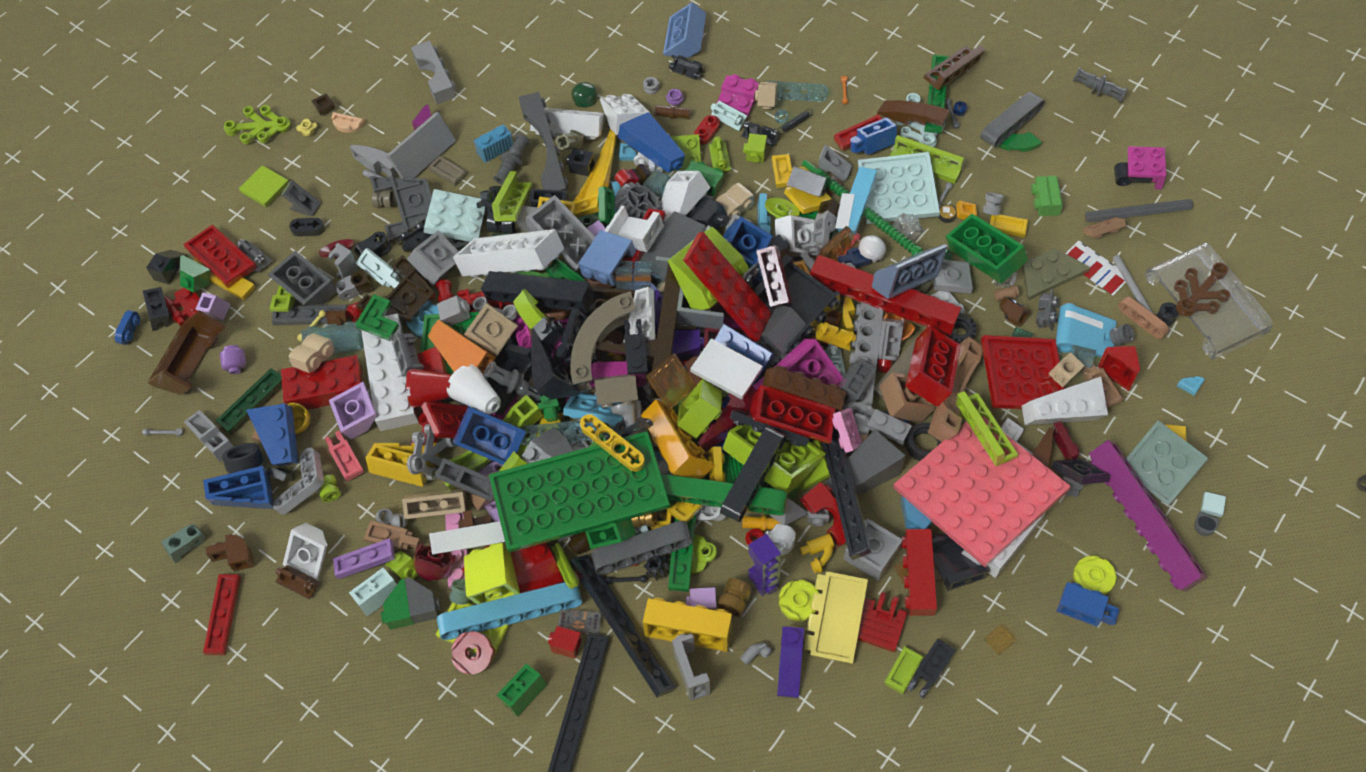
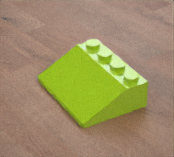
M713 227L704 231L743 278L744 274L749 270L743 256ZM692 241L667 261L691 309L704 310L711 308L718 301L683 261L693 243Z
M746 424L744 426L738 425L729 431L722 449L744 465L762 433L752 430V426ZM786 439L764 481L777 490L789 493L818 465L826 453L809 441L807 446L803 444L796 446L791 444L789 439Z

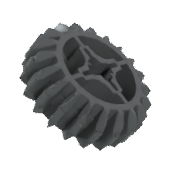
M632 182L625 184L619 189L615 197V207L619 210L621 206H625L629 217L643 219L648 209H663L661 207L662 202L659 201L660 197L655 195L656 192H652L644 184L641 186L638 182L635 184Z

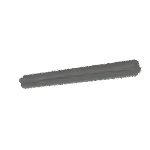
M1192 199L1088 211L1085 214L1086 222H1094L1114 217L1126 218L1192 209L1193 202Z

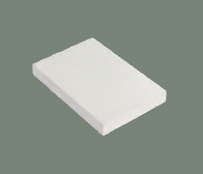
M711 339L691 367L690 372L743 399L762 371L763 366Z

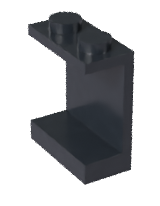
M938 534L932 537L933 561L947 591L986 579L989 572L987 566L977 565L963 555L964 549L947 534Z

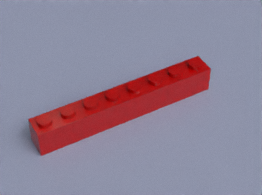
M818 255L810 271V276L833 292L838 291L843 296L926 327L931 325L938 331L951 335L961 307L953 303L945 302L913 289L887 299L871 287L874 275Z

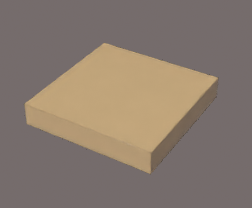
M486 303L464 335L496 357L518 325Z

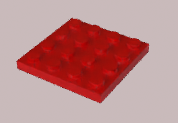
M982 336L981 344L992 408L1022 409V405L1034 399L1065 389V386L1062 387L1049 375V372L1060 362L1055 339Z

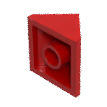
M1107 347L1098 367L1100 369L1103 368L1111 380L1128 392L1131 390L1140 372L1136 347Z

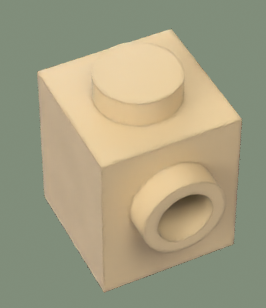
M760 82L758 90L755 92V101H758V106H762L763 109H772V107L776 106L778 83Z

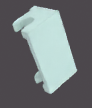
M382 568L349 593L368 617L383 605L397 584L388 572Z

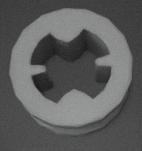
M648 77L643 81L644 91L647 94L658 92L659 86L656 78Z

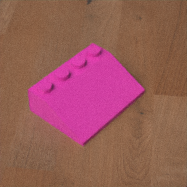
M804 339L777 364L786 367L789 372L803 373L806 378L820 379L826 385L834 384L838 386L843 379L816 339ZM764 376L754 385L756 390L762 385Z

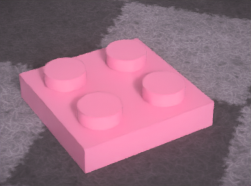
M847 408L834 413L833 425L835 429H838L841 448L845 450V453L857 449L863 442L852 409Z

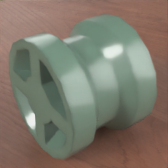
M454 580L451 586L453 591L450 592V601L459 605L467 604L470 599L466 596L465 580Z

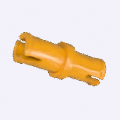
M761 515V517L744 516L742 529L773 530L776 524L781 523L774 518L766 517V515Z

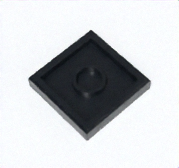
M1081 458L1053 461L1051 467L1081 485L1109 482L1111 476Z

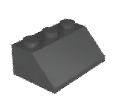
M294 251L268 273L270 278L304 306L324 304L337 293L332 280L297 251Z

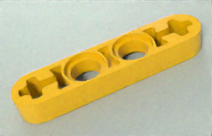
M587 414L581 418L580 427L585 435L629 470L637 472L643 469L645 459L639 450L596 416ZM586 422H588V423L593 422V427H594L595 429H597V431L595 432L594 429H593L591 426H588V427L586 428V424H585V423H586ZM601 433H609V440L601 441L599 439ZM619 444L624 445L626 450L623 453H616L614 451L615 446ZM629 452L633 459L639 458V464H632L631 458L628 457Z

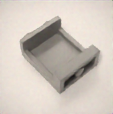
M693 634L678 635L672 640L673 653L689 700L692 701L710 695V681L707 673L694 677L686 655L695 652Z

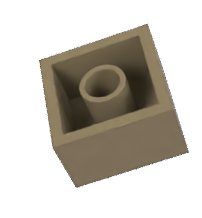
M634 374L594 378L596 402L601 404L602 408L612 407L616 402L630 405L634 404L633 400H638Z

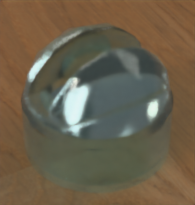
M780 109L775 113V120L778 123L784 124L788 121L789 115L787 111ZM786 115V118L778 119V116Z

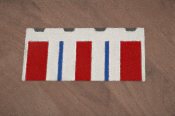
M1078 241L1065 253L1089 266V272L1083 275L1112 296L1126 283L1117 266L1081 241Z

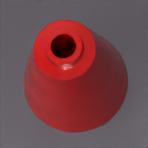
M410 369L406 376V390L409 389L411 396H407L409 405L412 408L421 407L424 402L434 403L450 398L447 388H450L451 383L448 381L452 375Z

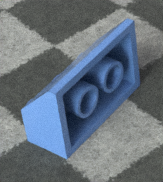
M693 2L670 16L663 55H674L677 57L681 55L689 58L701 50L706 12Z

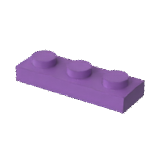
M389 538L333 558L335 576L341 579L394 560L395 554L392 540Z

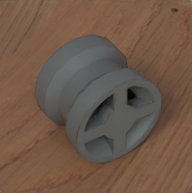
M1123 324L1110 330V339L1116 346H1121L1134 340V331L1129 324Z

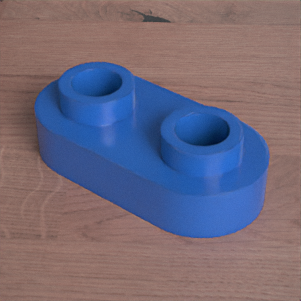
M131 310L125 312L115 331L116 343L127 345L132 340L133 333L141 322L138 312Z

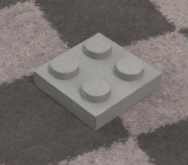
M943 260L938 277L934 278L933 281L934 290L971 294L973 287L969 263Z

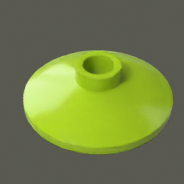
M769 198L764 204L766 210L777 219L789 215L799 216L800 214L799 209L792 202L782 198Z

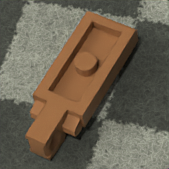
M1091 359L1084 360L1083 364L1085 366L1082 368L1083 377L1086 381L1101 377L1107 408L1120 404L1123 398L1104 369L1096 367Z
M375 521L369 522L363 539L365 542L375 544L390 538L394 549L407 551L409 547L416 549L417 546L422 544V541L419 538L412 537L413 533L407 529Z

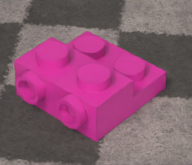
M736 74L726 75L718 101L749 117L755 103V92L758 90L759 83L752 78L747 80L741 79Z

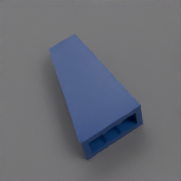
M649 112L620 124L618 137L666 172L679 170L683 166L685 154Z

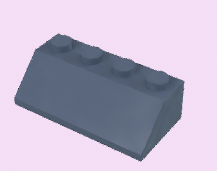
M944 244L924 250L881 270H877L873 276L874 280L871 287L887 299H890L938 277L948 246Z

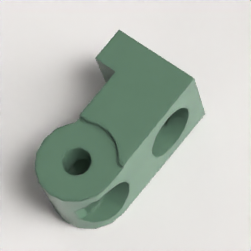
M191 524L162 540L161 543L174 563H177L182 559V555L192 550V548L201 545L205 540V536L195 524Z

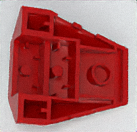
M546 543L510 552L520 594L564 583L554 556Z

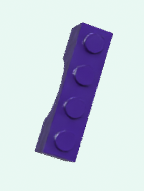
M765 534L749 544V555L755 565L748 569V577L761 596L774 593L778 589L780 581L781 553L769 536Z

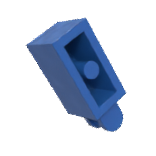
M886 117L857 129V136L850 139L851 152L858 153L863 151L868 155L895 144L897 125Z
M1067 582L1062 591L1056 612L1097 627L1100 622L1115 625L1120 610L1115 606L1107 604L1109 597L1104 596L1101 592L1096 590L1090 591L1083 588L1080 584Z

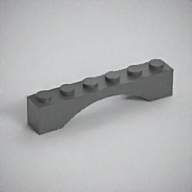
M539 92L519 96L524 120L539 132L547 149V161L541 175L542 187L545 190H566V188H569L566 177L563 178L562 176L564 167L562 161L559 162L557 158L560 153L557 145L554 146L553 140H555L554 131L549 129L548 124H551L549 113L545 114L544 108H547L545 99L540 97Z

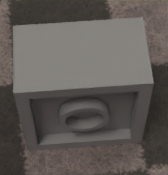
M437 231L417 246L407 260L433 286L457 266L453 257L459 251Z
M867 518L864 524L872 553L852 560L849 556L848 548H846L844 560L879 581L901 550L903 540Z

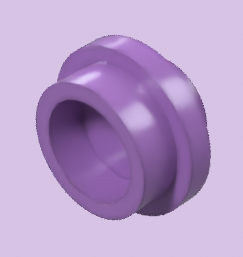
M671 89L666 96L667 102L671 105H678L683 101V94L678 89Z

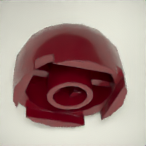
M424 543L417 546L413 565L416 573L427 581H438L451 573L456 559L455 554L453 556L450 551L432 555L431 543L429 546H423Z

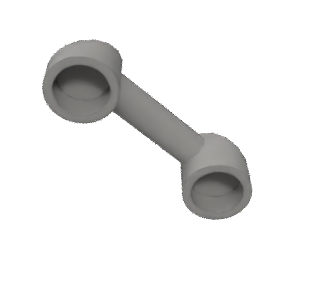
M479 297L473 302V307L477 312H480L486 303L489 304L485 297ZM507 305L503 310L493 307L511 321L518 315L514 305Z

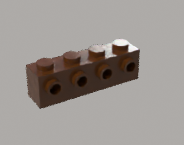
M779 365L766 370L762 383L764 386L833 407L835 412L842 411L846 391L840 390V387L837 385L823 384L820 379L806 378L803 373H792L787 371L786 367Z

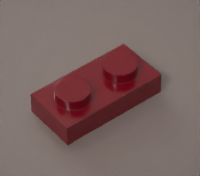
M1061 421L1053 423V439L1064 459H1077L1079 448L1072 442L1068 428L1064 427Z

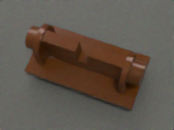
M288 565L278 567L276 570L278 578L275 583L307 599L311 598L321 583Z

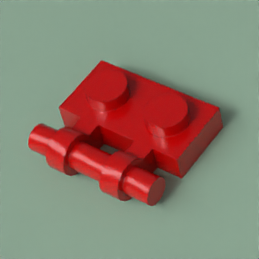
M182 288L174 293L175 300L164 297L168 312L172 314V319L179 326L185 322V319L198 311L196 307L200 298L196 292L193 293L186 288ZM182 306L184 310L178 311L177 308Z

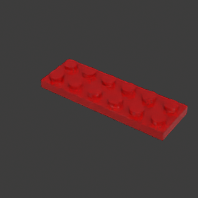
M704 232L698 233L683 261L748 337L753 341H758L772 312Z

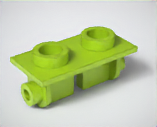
M715 137L712 144H709L712 167L719 168L722 172L731 171L726 142H723L720 137Z

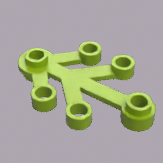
M268 105L261 106L260 112L262 116L268 117L272 121L263 120L254 112L251 106H246L243 109L245 117L251 118L254 122L236 123L229 120L225 122L224 130L228 136H235L239 133V130L253 129L249 133H242L240 135L241 142L249 144L257 136L260 143H266L275 133L287 132L290 129L291 123L287 117L275 115Z

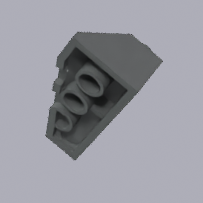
M553 427L531 440L521 458L529 464L573 452L569 438Z

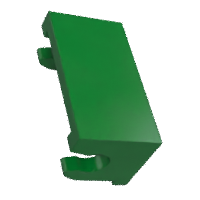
M526 663L501 689L497 697L506 708L509 707L512 713L518 717L547 684L542 676Z

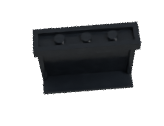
M786 254L782 258V263L792 303L783 306L791 307L806 323L804 328L787 345V353L789 354L804 339L811 337L818 324L823 323L827 319L828 313L838 307L840 295L838 291L832 292L793 263V259ZM762 280L753 291L767 308L773 312L776 307H770L764 280Z
M506 343L493 361L504 370L512 372L516 369L519 373H523V380H527L532 373L531 349ZM488 377V383L501 400L499 409L494 413L503 415L517 393L513 390L510 394H507L508 387ZM451 397L446 399L449 402L455 401L463 406H466V404L456 401Z

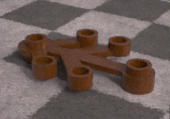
M1215 263L1210 271L1211 275L1200 287L1197 279L1198 271L1194 268H1188L1185 278L1189 280L1192 296L1188 298L1186 292L1187 283L1184 280L1180 279L1175 282L1174 290L1178 292L1180 298L1176 305L1177 312L1186 317L1192 316L1195 311H1207L1209 314H1216L1220 308L1216 301H1210L1209 303L1196 302L1203 299H1218L1220 302L1228 301L1230 292L1226 289L1207 291L1217 280L1223 279L1226 276L1228 267L1224 263Z

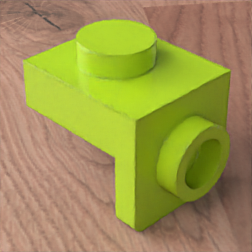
M402 551L395 554L394 560L388 561L385 564L401 580L408 577L414 580L419 575L415 571L413 559Z

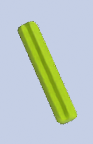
M556 543L555 546H551V552L569 589H574V587L578 586L579 582L562 546Z

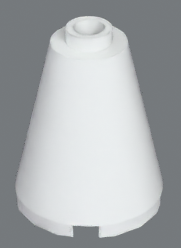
M469 364L470 366L468 367L461 366L448 381L451 383L450 388H447L448 395L452 399L484 413L492 414L496 412L500 407L501 400L480 370L473 364Z

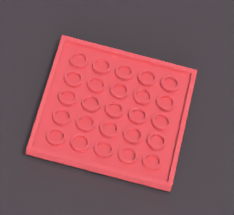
M982 417V419L988 426L989 420H987L985 417ZM966 421L960 426L958 434L939 444L895 482L893 488L981 565L986 567L1070 490L1071 486L1007 435L1006 437L1018 453V458L995 466ZM991 432L995 439L998 441L999 435L997 433ZM1002 448L1005 453L1004 456L1010 454L1008 449Z

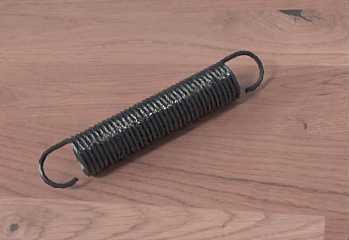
M807 110L781 126L782 130L786 133L812 115H809Z

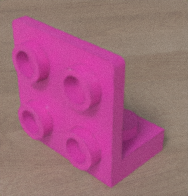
M1129 146L1127 149L1128 176L1152 178L1151 181L1154 182L1155 189H1162L1166 178L1165 148Z

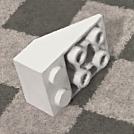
M623 94L619 97L607 95L604 98H600L610 129L616 135H618L620 124L649 112L631 94Z
M677 171L666 183L661 199L662 210L666 213L663 223L668 220L674 211L686 216L689 211L695 208V204L706 195L710 186L700 171Z

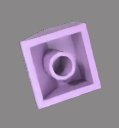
M363 382L329 400L341 433L350 439L368 431L377 416Z

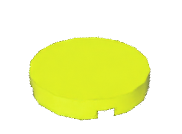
M1087 556L1077 563L1074 568L1073 579L1074 583L1080 584L1085 589L1090 591L1096 590L1106 595L1115 585L1116 572L1109 561L1103 560L1098 556Z
M805 580L788 582L779 594V606L782 613L794 621L808 620L810 614L817 613V611L811 610L813 595L814 593H819L818 590L815 589L812 583Z

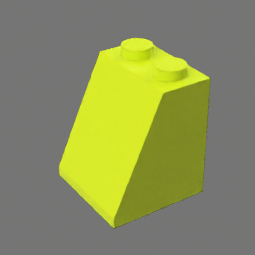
M504 543L490 544L488 548L476 549L464 556L466 596L477 605L520 594L510 552L508 553Z

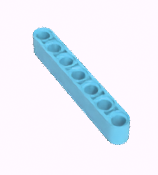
M564 582L446 612L437 617L440 638L442 640H451L457 638L462 633L471 631L482 632L502 627L506 624L510 625L560 612L561 610L572 609L582 604V598L578 586L574 587V589H569Z

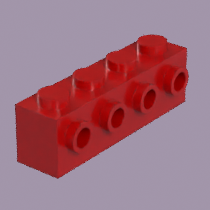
M906 529L905 536H901L903 540L901 548L905 549V556H902V567L906 569L907 576L903 577L904 589L908 590V596H905V609H909V616H935L937 604L931 529Z

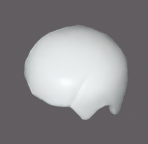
M870 235L864 237L859 243L858 249L861 255L872 259L873 262L883 259L886 253V245L881 238Z
M776 524L772 531L766 532L781 555L788 554L793 550L796 533L792 527Z

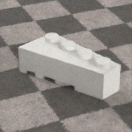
M1101 377L1034 399L1022 405L1025 425L1049 424L1058 421L1062 423L1093 421L1107 416L1108 412Z

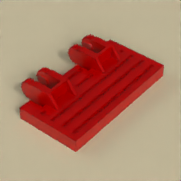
M881 592L876 610H873L875 601L865 598L858 641L895 653L907 615L906 611L899 609L897 616L893 617L899 597L894 596L889 612L882 610L883 603L886 600V593Z

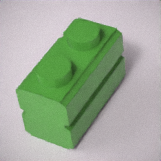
M1037 176L1034 184H1031V194L1035 195L1033 201L1034 209H1037L1039 216H1059L1063 204L1057 176Z

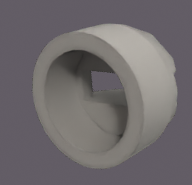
M387 508L380 509L376 513V521L389 524L393 516L392 511ZM385 512L383 521H381L382 513Z
M399 513L394 514L390 519L392 526L405 528L408 523L404 515ZM399 517H401V519H402V526H401V527H400V518H399Z

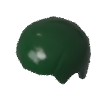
M580 82L572 88L571 95L576 106L586 108L591 107L597 102L598 94L593 84Z

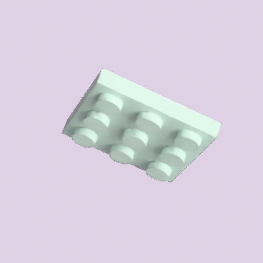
M434 189L424 226V233L434 234L439 231L444 237L471 242L473 239L479 238L486 206L477 208L476 203L481 201L480 198Z

